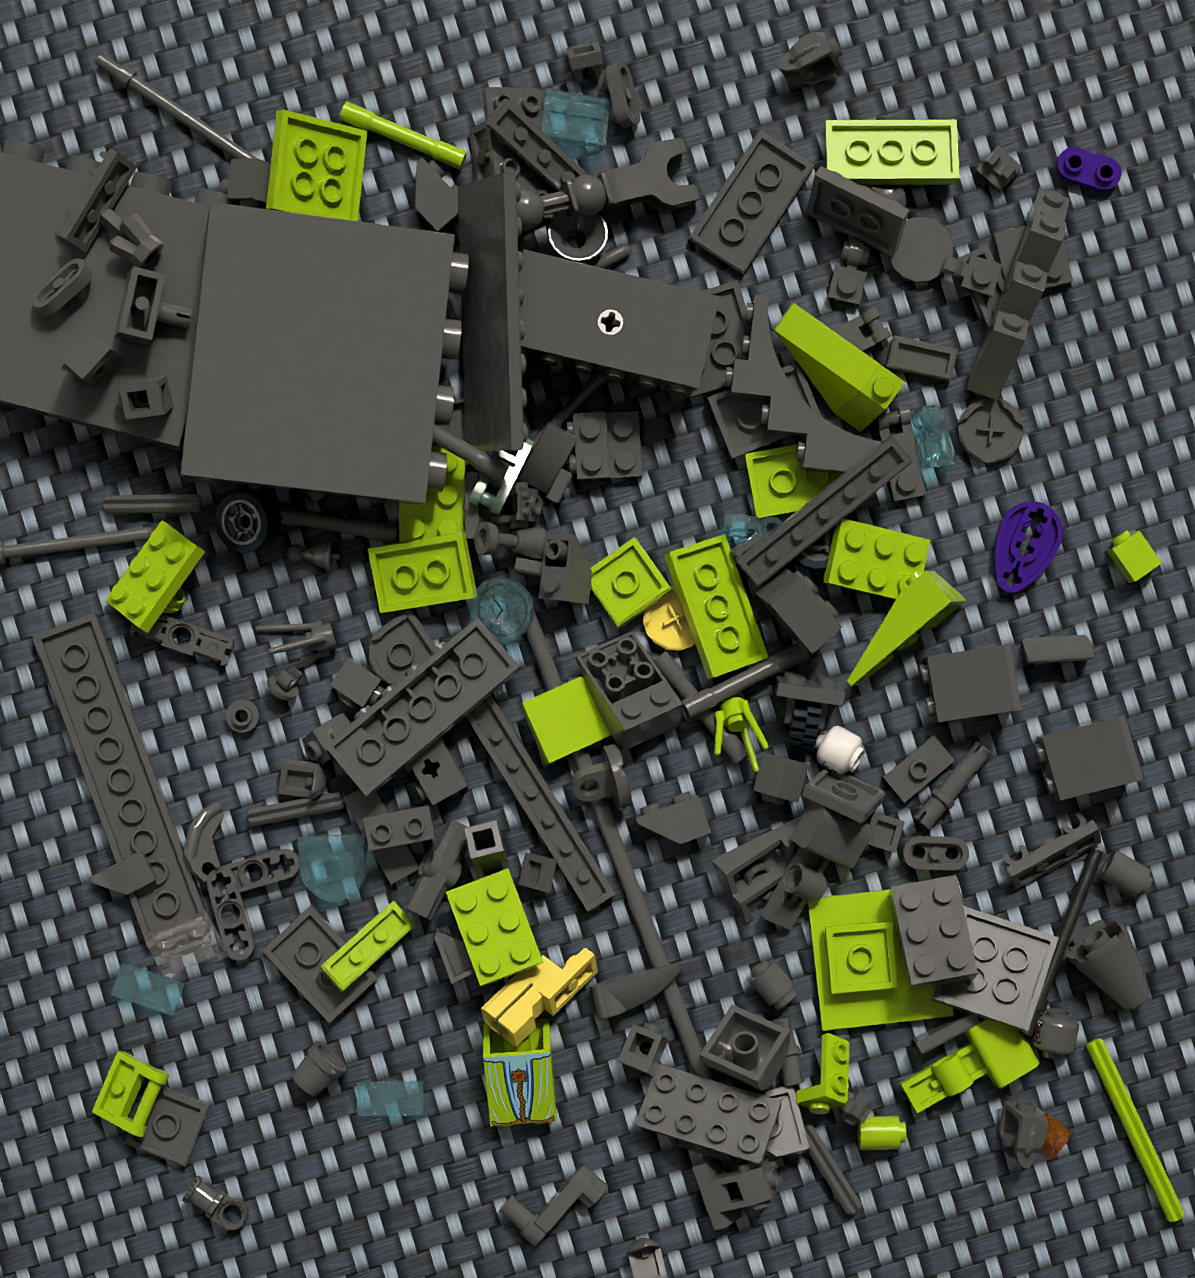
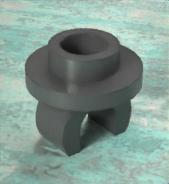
M292 666L288 672L284 670L280 674H272L267 680L271 694L279 700H294L299 693L296 684L303 674L295 666Z

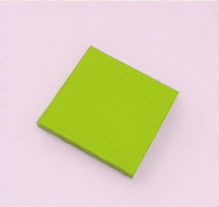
M890 889L824 896L814 903L807 901L822 1031L954 1016L952 1007L932 1001L936 986L913 991L908 990L888 895ZM892 921L898 988L831 994L825 926Z

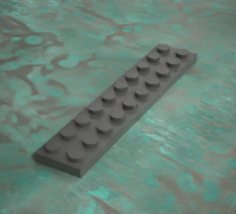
M97 613L89 614L33 635L116 863L143 850L158 878L152 883L128 894L146 945L210 922L195 877L189 872L185 863L182 842Z

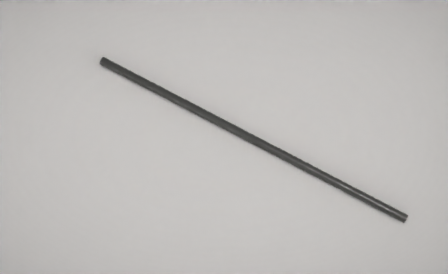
M527 594L524 596L529 606L528 618L523 628L547 691L563 684L532 602ZM521 596L513 601L523 623L526 614L523 613L526 612L525 602L521 603L524 600ZM587 747L571 753L578 770L593 765ZM591 779L583 782L584 788H591L596 783V780ZM607 799L590 801L653 968L668 965V959ZM674 978L662 990L689 1064L693 1074L713 1080L709 1067L700 1061L699 1054L702 1049ZM736 1158L734 1164L728 1163L730 1171L738 1170L737 1164L744 1160ZM735 1182L739 1195L742 1196L738 1183ZM751 1206L744 1207L748 1217L763 1212V1209L752 1210Z

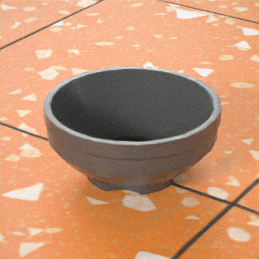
M566 211L557 212L551 218L548 226V240L553 252L559 258L579 263H587L595 259L604 249L608 238L606 222L599 213L593 216H580L576 214L573 218L568 219ZM574 232L580 233L584 236L586 243L581 248H573L567 243V236Z

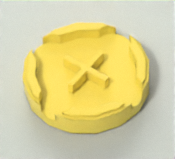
M672 585L670 587L673 591L644 611L643 624L647 635L656 645L666 650L680 651L692 647L695 642L675 585Z

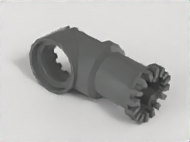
M198 1175L192 1183L193 1186L190 1185V1190H187L182 1201L185 1203L191 1202L206 1212L205 1216L226 1228V1230L240 1228L249 1216L247 1204L239 1198H232L223 1191L218 1193L203 1183V1178ZM235 1205L240 1208L242 1217L239 1222L231 1223L225 1218L224 1211L227 1206Z

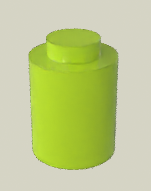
M899 1116L867 1117L864 1123L858 1119L859 1150L900 1149V1143H906L905 1122L900 1123Z

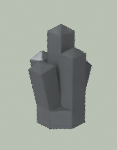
M110 208L100 212L99 222L107 228L106 236L111 239L109 241L110 252L129 260L138 268L145 269L162 251L164 244L153 235L138 213L129 214L121 219Z

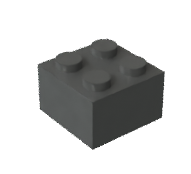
M783 568L760 588L755 595L794 641L813 654L842 628L836 620L839 614L827 600L824 601L819 595H815L819 590L807 576L804 577L799 571L792 573Z

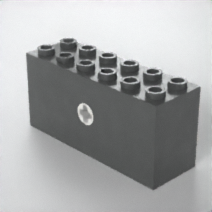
M523 249V266L519 272V285L522 286L524 291V301L522 306H520V320H523L525 326L524 339L521 340V354L524 357L526 354L538 356L539 363L550 366H557L559 362L571 364L570 370L584 374H590L592 370L603 372V378L622 382L624 377L634 379L636 386L646 389H654L657 385L668 387L667 393L680 397H686L689 393L699 389L720 296ZM606 319L611 320V326L614 327L611 332L605 331L606 326L603 323Z

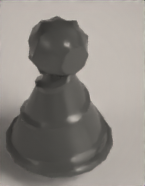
M333 540L314 547L312 546L306 550L300 545L295 544L287 550V557L291 561L298 562L304 558L322 567L327 572L332 570L333 560H340V554L334 553Z

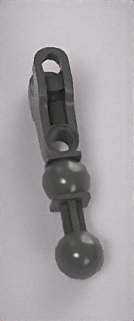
M674 138L656 142L643 154L639 163L602 172L597 177L594 175H580L573 178L572 181H565L560 186V192L540 196L532 190L521 189L520 201L517 203V216L521 219L522 231H530L537 228L543 221L544 215L566 211L569 219L573 218L576 214L580 216H593L602 209L618 208L640 202L647 203L654 209L664 213L693 205L701 199L698 187L694 184L678 185L671 181L667 174V164L678 160L687 151L684 139Z

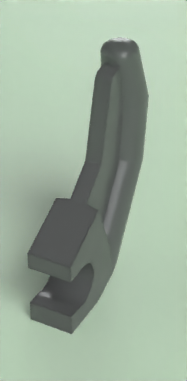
M215 802L202 809L188 828L183 857L189 872L200 883H204L209 878L202 872L204 863L208 864L213 870L220 866L215 848H213L212 837L224 816L222 813L223 806L219 802Z

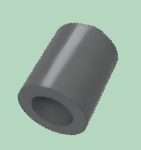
M1116 849L1110 853L1099 873L1100 879L1133 898L1139 893L1144 895L1153 881V878L1149 876L1151 872L1149 868Z

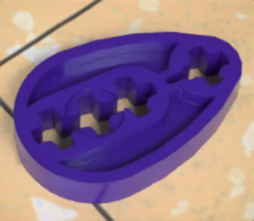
M1035 501L1023 502L1009 509L1002 517L995 536L993 569L996 584L1003 592L1015 593L1031 584L1044 572L1060 547L1063 537L1062 524L1058 515L1049 506ZM1039 509L1042 511L1041 517L1045 519V522L1036 525L1034 531L1039 534L1038 538H1032L1028 543L1032 553H1026L1021 557L1019 555L1020 549L1016 547V543L1024 542L1026 534L1022 532V528L1031 526L1033 519L1028 517L1029 513H1035ZM1018 563L1015 577L1020 579L1019 584L1014 583L1008 587L1006 585L1007 579L1003 578V574L1010 573Z

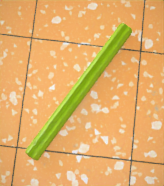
M1101 1038L1090 1041L1086 1044V1048L1167 1220L1169 1222H1176L1182 1219L1185 1213L1105 1042Z

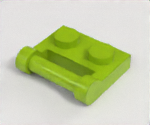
M117 1051L92 1112L135 1136L144 1137L147 1130L146 1121L162 1084L166 1085L170 1075L125 1051ZM146 1077L150 1081L132 1120L128 1115Z

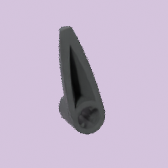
M680 962L591 985L590 990L598 1018L602 1019L621 1014L656 996L681 971Z

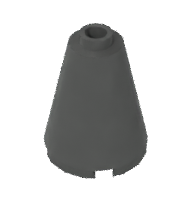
M1116 916L1111 917L1114 922L1105 924L1103 919L1098 920L1075 935L1072 939L1074 947L1071 951L1066 948V957L1121 1008L1125 1010H1138L1147 1003L1150 989L1126 925L1121 918Z

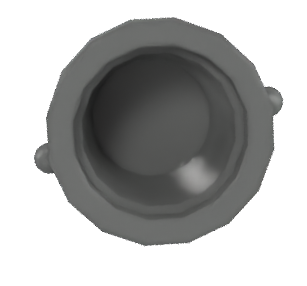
M315 1041L292 1074V1077L302 1090L316 1097L334 1080L339 1079L346 1072L347 1068L342 1059L331 1048L319 1041Z

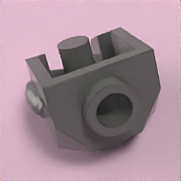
M811 32L801 37L776 64L787 83L794 86L804 84L816 85L843 70L838 60L843 54L835 38L828 40L824 32Z
M1025 1099L1004 1101L998 1132L1002 1140L1003 1150L1010 1157H1014L1021 1167L1030 1169L1037 1153L1046 1140L1048 1120L1045 1113L1033 1101Z

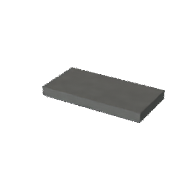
M760 129L688 240L743 276L815 165Z

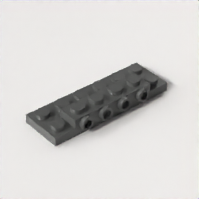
M478 617L448 643L445 641L439 643L431 651L429 659L423 664L416 663L405 673L406 678L397 686L395 684L388 686L380 694L381 699L372 707L367 705L357 712L354 716L355 721L325 745L327 750L366 797L369 798L521 670L520 666Z

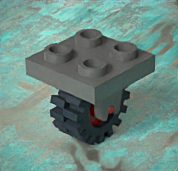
M784 671V676L776 675L774 689L777 696L787 697L783 720L784 724H788L786 747L813 751L818 729L824 730L828 704L843 706L845 691L836 682L835 678L817 676L816 681L803 677V673Z

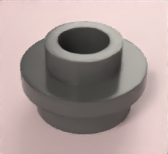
M237 700L227 709V723L237 732L251 731L259 722V710L251 701ZM240 710H245L248 713V719L243 723L237 720V713Z

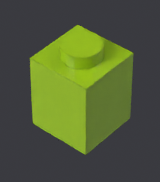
M1126 530L1111 540L1114 546L1107 550V553L1128 583L1136 582L1162 564L1140 530L1132 534Z

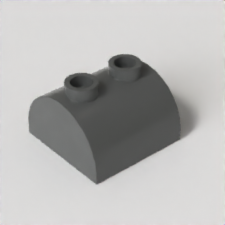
M731 1005L699 1054L700 1061L713 1069L763 1091L773 1083L782 1068L790 1045V1030Z

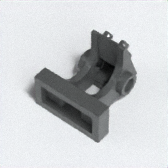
M478 472L465 473V534L467 541H474L476 529L481 522L509 524V529L513 530L529 529V523L539 522V514L542 510L541 498L538 495L537 489L528 488L527 482H515L508 496L512 497V515L493 516V513L490 512L491 508L481 503L477 506L469 502L470 496L479 480ZM485 490L486 492L493 494L495 496H497L499 490Z
M766 1156L760 1165L743 1161L737 1164L738 1170L727 1172L722 1160L708 1157L692 1167L714 1230L726 1228L741 1218L742 1215L739 1208L751 1206L752 1210H758L771 1204L770 1200L773 1199L780 1185L784 1184L782 1176H778L775 1170L778 1168L776 1160L771 1161L770 1156ZM730 1183H738L742 1196H734Z

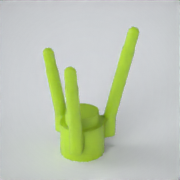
M739 697L726 699L720 705L721 711L714 713L716 719L714 753L717 756L721 754L724 725L731 732L740 731L752 769L756 773L759 771V767L747 731V723H749L762 748L766 750L769 745L750 711L748 701Z

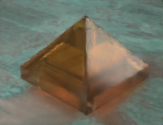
M1047 1112L1045 1115L1048 1120V1132L1041 1150L1054 1159L1074 1133Z

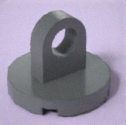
M615 744L602 747L603 763L579 769L571 778V787L575 796L581 801L589 802L612 796L617 810L629 808L632 803L631 789L628 776L626 777L621 768V765H623L621 753ZM591 779L596 780V783L591 788H580L583 782Z

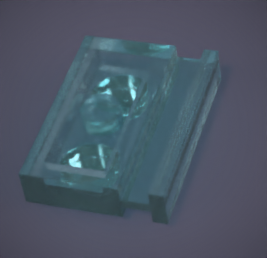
M546 89L540 129L552 141L603 149L606 145L608 112L611 100Z

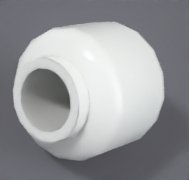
M833 726L828 732L822 730L816 738L814 747L818 749L816 754L817 762L837 774H845L848 771L854 772L865 753V749L862 748L861 738L841 726Z

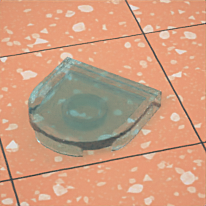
M365 833L298 837L301 877L303 883L318 898L330 902L341 901L352 896L361 888L367 874Z

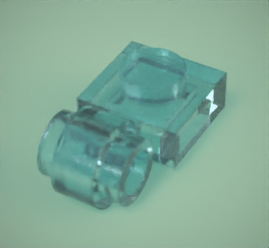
M935 405L918 407L913 412L911 421L916 429L924 432V436L917 437L921 468L927 469L954 464L949 432L941 433L940 431L941 425L944 422L942 410Z
M725 513L721 518L720 531L728 532V537L745 539L748 538V534L757 532L764 538L769 534L766 530L767 526H772L775 529L783 522L773 516L758 519L756 516Z

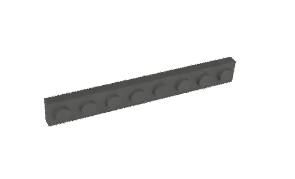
M490 695L468 713L466 718L554 859L557 860L559 867L587 911H590L616 893L493 696Z

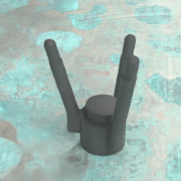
M322 621L305 624L260 625L255 628L257 632L311 631L306 633L307 639L268 649L270 655L309 646L310 652L317 651L292 665L298 670L320 658L331 656L329 650L337 648L331 624L322 625ZM292 666L286 668L285 671L288 672Z

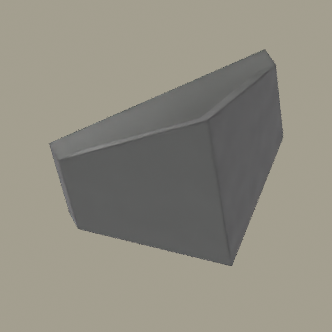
M438 929L435 940L451 984L475 973L463 938Z

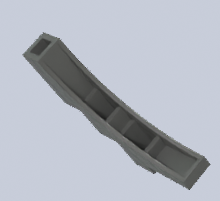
M1039 188L1036 193L1007 284L971 369L967 390L998 400L1026 339L1029 322L1044 292L1048 272L1064 238L1067 224L1064 222L1070 199L1057 191Z
M755 294L753 303H747L745 323H751L750 336H743L741 355L747 356V360L735 359L733 367H727L725 387H731L730 396L769 400V404L762 405L760 424H766L765 433L805 437L804 442L798 441L796 461L802 462L801 470L843 474L882 442L851 434L833 425L809 407L797 394L786 378L773 348L768 319L769 296Z

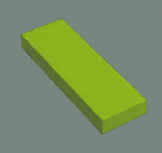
M393 900L319 968L342 992L410 931L415 924Z

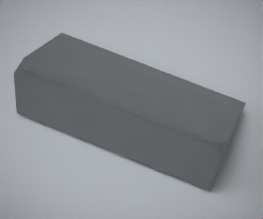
M1086 635L1024 638L1021 641L1022 658L1025 664L1091 660L1094 658V652Z

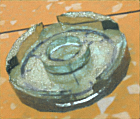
M498 577L483 582L476 589L477 597L471 598L469 602L471 622L478 617L499 643H508L519 639L529 630L534 618V604L530 593L521 583L511 578Z

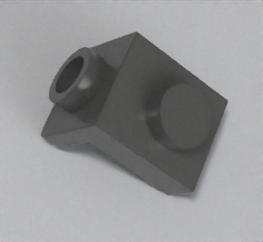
M343 712L317 727L302 739L309 758L321 766L333 758L325 745L351 724Z

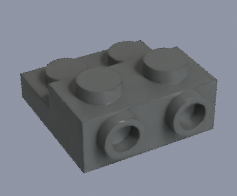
M605 411L573 414V421L567 422V432L577 436L575 454H569L570 473L577 474V482L643 477L638 411L606 413Z

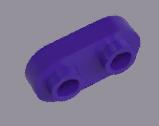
M1079 147L1065 149L1056 160V171L1063 180L1096 191H1109L1121 179V167L1116 160ZM1070 158H1076L1079 161L1078 168H1072L1069 165ZM1107 168L1111 173L1110 178H1103L1100 174V169Z

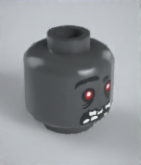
M1047 1008L1045 1013L1040 1014L1033 1033L1032 1042L1035 1047L1042 1050V1056L1059 1060L1062 1055L1070 1054L1075 1050L1079 1024L1072 1018L1073 1014L1071 1012L1057 1008Z

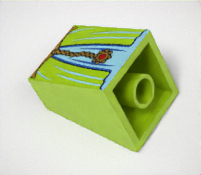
M549 1018L535 1019L536 1028L517 1047L510 1044L501 1034L499 1035L484 1023L483 1060L490 1126L511 1127L515 1124H545L550 1121H557Z

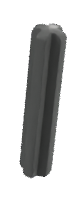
M198 494L108 495L104 497L103 502L104 511L108 514L200 512L202 508V499Z
M342 792L319 795L315 799L304 798L252 808L247 811V818L250 826L253 827L340 810L345 807Z
M813 1125L805 1126L804 1129L810 1148L808 1153L846 1214L851 1215L857 1212L862 1207L858 1197Z

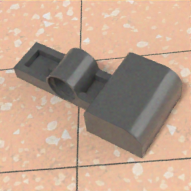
M811 800L790 836V839L800 847L762 911L761 916L772 923L791 930L807 901L811 903L817 902L824 895L827 882L823 873L830 861L848 869H852L869 842L871 836L870 824L866 820L863 823L857 822Z

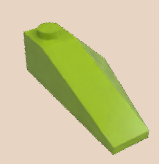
M795 303L791 304L774 328L776 334L801 366L814 387L819 391L832 412L860 432L886 410L905 383Z

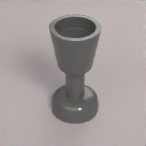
M481 522L475 532V549L480 555H491L497 550L498 546L510 547L513 553L538 560L543 558L547 532L543 527L514 530L511 534L499 533L497 526L493 523Z

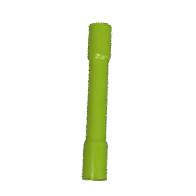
M348 101L345 102L341 110L340 120L418 150L456 169L461 170L467 157V151L443 141H436L379 117L372 111Z

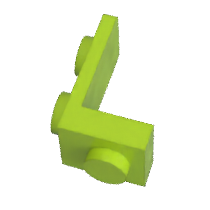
M830 1033L822 1035L821 1084L796 1091V1104L809 1108V1111L814 1114H827L829 1109L846 1104L849 1087V1042Z

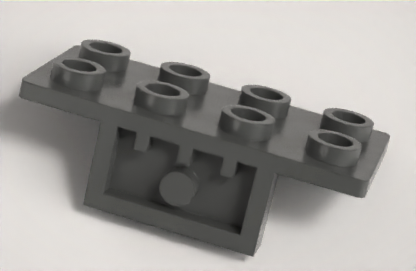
M486 87L482 90L485 121L506 98L546 134L541 89ZM484 122L469 129L475 181L502 173H515L516 182H519L521 189L532 190L540 196L553 193V188L496 136ZM555 213L544 215L543 219H551Z
M658 1064L657 1072L651 1078L636 1120V1125L639 1128L667 1136L674 1146L731 1164L735 1163L736 1158L757 1165L762 1164L781 1108L779 1100Z

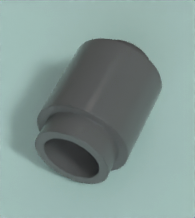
M764 959L750 971L753 977L749 982L769 1006L773 1005L779 1010L797 995L793 988L795 984L775 960L768 963Z

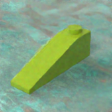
M922 570L914 573L906 580L908 586L897 597L847 682L850 686L863 683L895 657L892 653L897 649L900 652L906 647H910L917 641L919 637L918 631L921 629L925 631L930 627H936L964 604L966 599L935 571H925L923 573Z

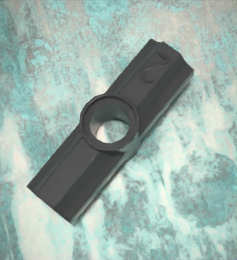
M448 819L434 848L426 852L419 864L418 874L420 876L404 905L405 908L429 920L432 919L446 890L455 885L461 874L462 864L460 862L468 849L464 830L467 826L453 819Z

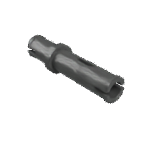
M974 742L971 749L939 788H933L930 792L932 796L920 811L914 815V819L928 830L932 829V826L947 808L951 809L955 805L954 799L986 760L992 756V753L983 745L980 746L979 742Z

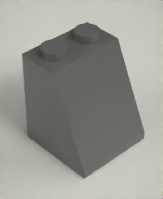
M1011 643L924 657V664L920 665L922 683L928 684L930 697H925L926 711L928 717L933 716L934 722L1022 710Z
M1110 715L1037 736L1039 744L1034 745L1035 753L1039 763L1045 764L1048 776H1044V784L1049 796L1054 795L1055 800L1061 801L1144 780L1125 715Z

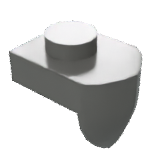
M283 759L278 794L315 799L321 794L327 782L322 766L314 762Z
M639 1238L627 1252L632 1278H668L659 1243L649 1238Z

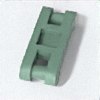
M527 438L523 450H515L518 452L516 457L504 452L505 450L492 451L491 455L510 465L509 469L500 483L482 473L470 496L469 502L477 506L481 503L491 508L490 512L499 516L535 441ZM488 484L500 489L497 496L485 491Z

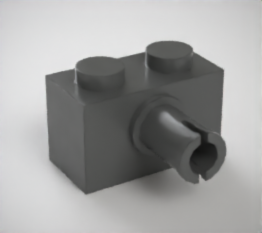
M257 158L231 159L229 180L224 179L221 181L219 192L227 194V199L239 202L240 206L266 209L271 163Z
M133 266L127 273L114 338L147 346L152 341L157 322L187 330L190 321L188 317L191 316L192 309L162 302L161 296L166 274Z

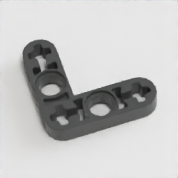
M281 849L218 867L208 874L209 878L206 880L207 889L224 950L231 959L237 961L244 960L251 956L256 947L242 892L296 875L301 867V859L294 850ZM283 854L286 855L287 859L293 858L294 865L290 866V873H286L284 868L272 871L275 875L274 878H269V867L264 859L270 858L271 865L282 860L281 855ZM251 863L260 865L263 870V876L258 882H251L245 876V869ZM219 872H222L224 877H230L231 882L226 885L227 893L229 895L235 892L236 898H228L221 903L218 902L217 897L224 896L221 886L215 887L214 880L218 879ZM227 904H234L240 910V917L234 923L227 922L222 916V910ZM242 923L245 930H239V936L242 941L247 940L249 946L244 948V954H240L238 949H232L231 944L236 942L235 933L232 932L228 935L226 929L236 928Z

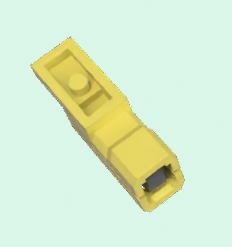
M584 948L577 955L570 957L563 969L543 955V964L508 977V982L481 1008L484 1022L496 1033L501 1034L510 1044L517 1047L536 1028L535 1019L544 1010L554 1016L598 972L595 954Z

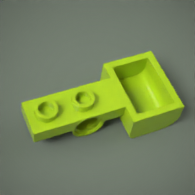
M980 1017L978 1018L979 1024L964 1032L969 1040L968 1044L899 1084L914 1111L919 1113L947 1096H953L970 1087L974 1083L973 1081L985 1074H988L994 1086L1001 1088L1030 1072L1040 1062L1025 1035L1019 1032L1020 1030Z

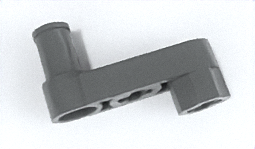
M582 1164L538 1214L535 1213L533 1215L513 1195L500 1207L499 1212L520 1229L519 1233L535 1246L577 1198L590 1208L600 1199L608 1185L585 1164Z

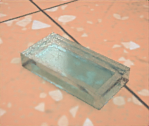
M121 963L111 995L174 1016L185 983Z
M424 1080L357 1082V1116L424 1115Z

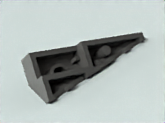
M802 815L712 860L720 885L746 923L754 918L751 912L763 900L769 901L773 890L777 887L800 847L790 839V836Z

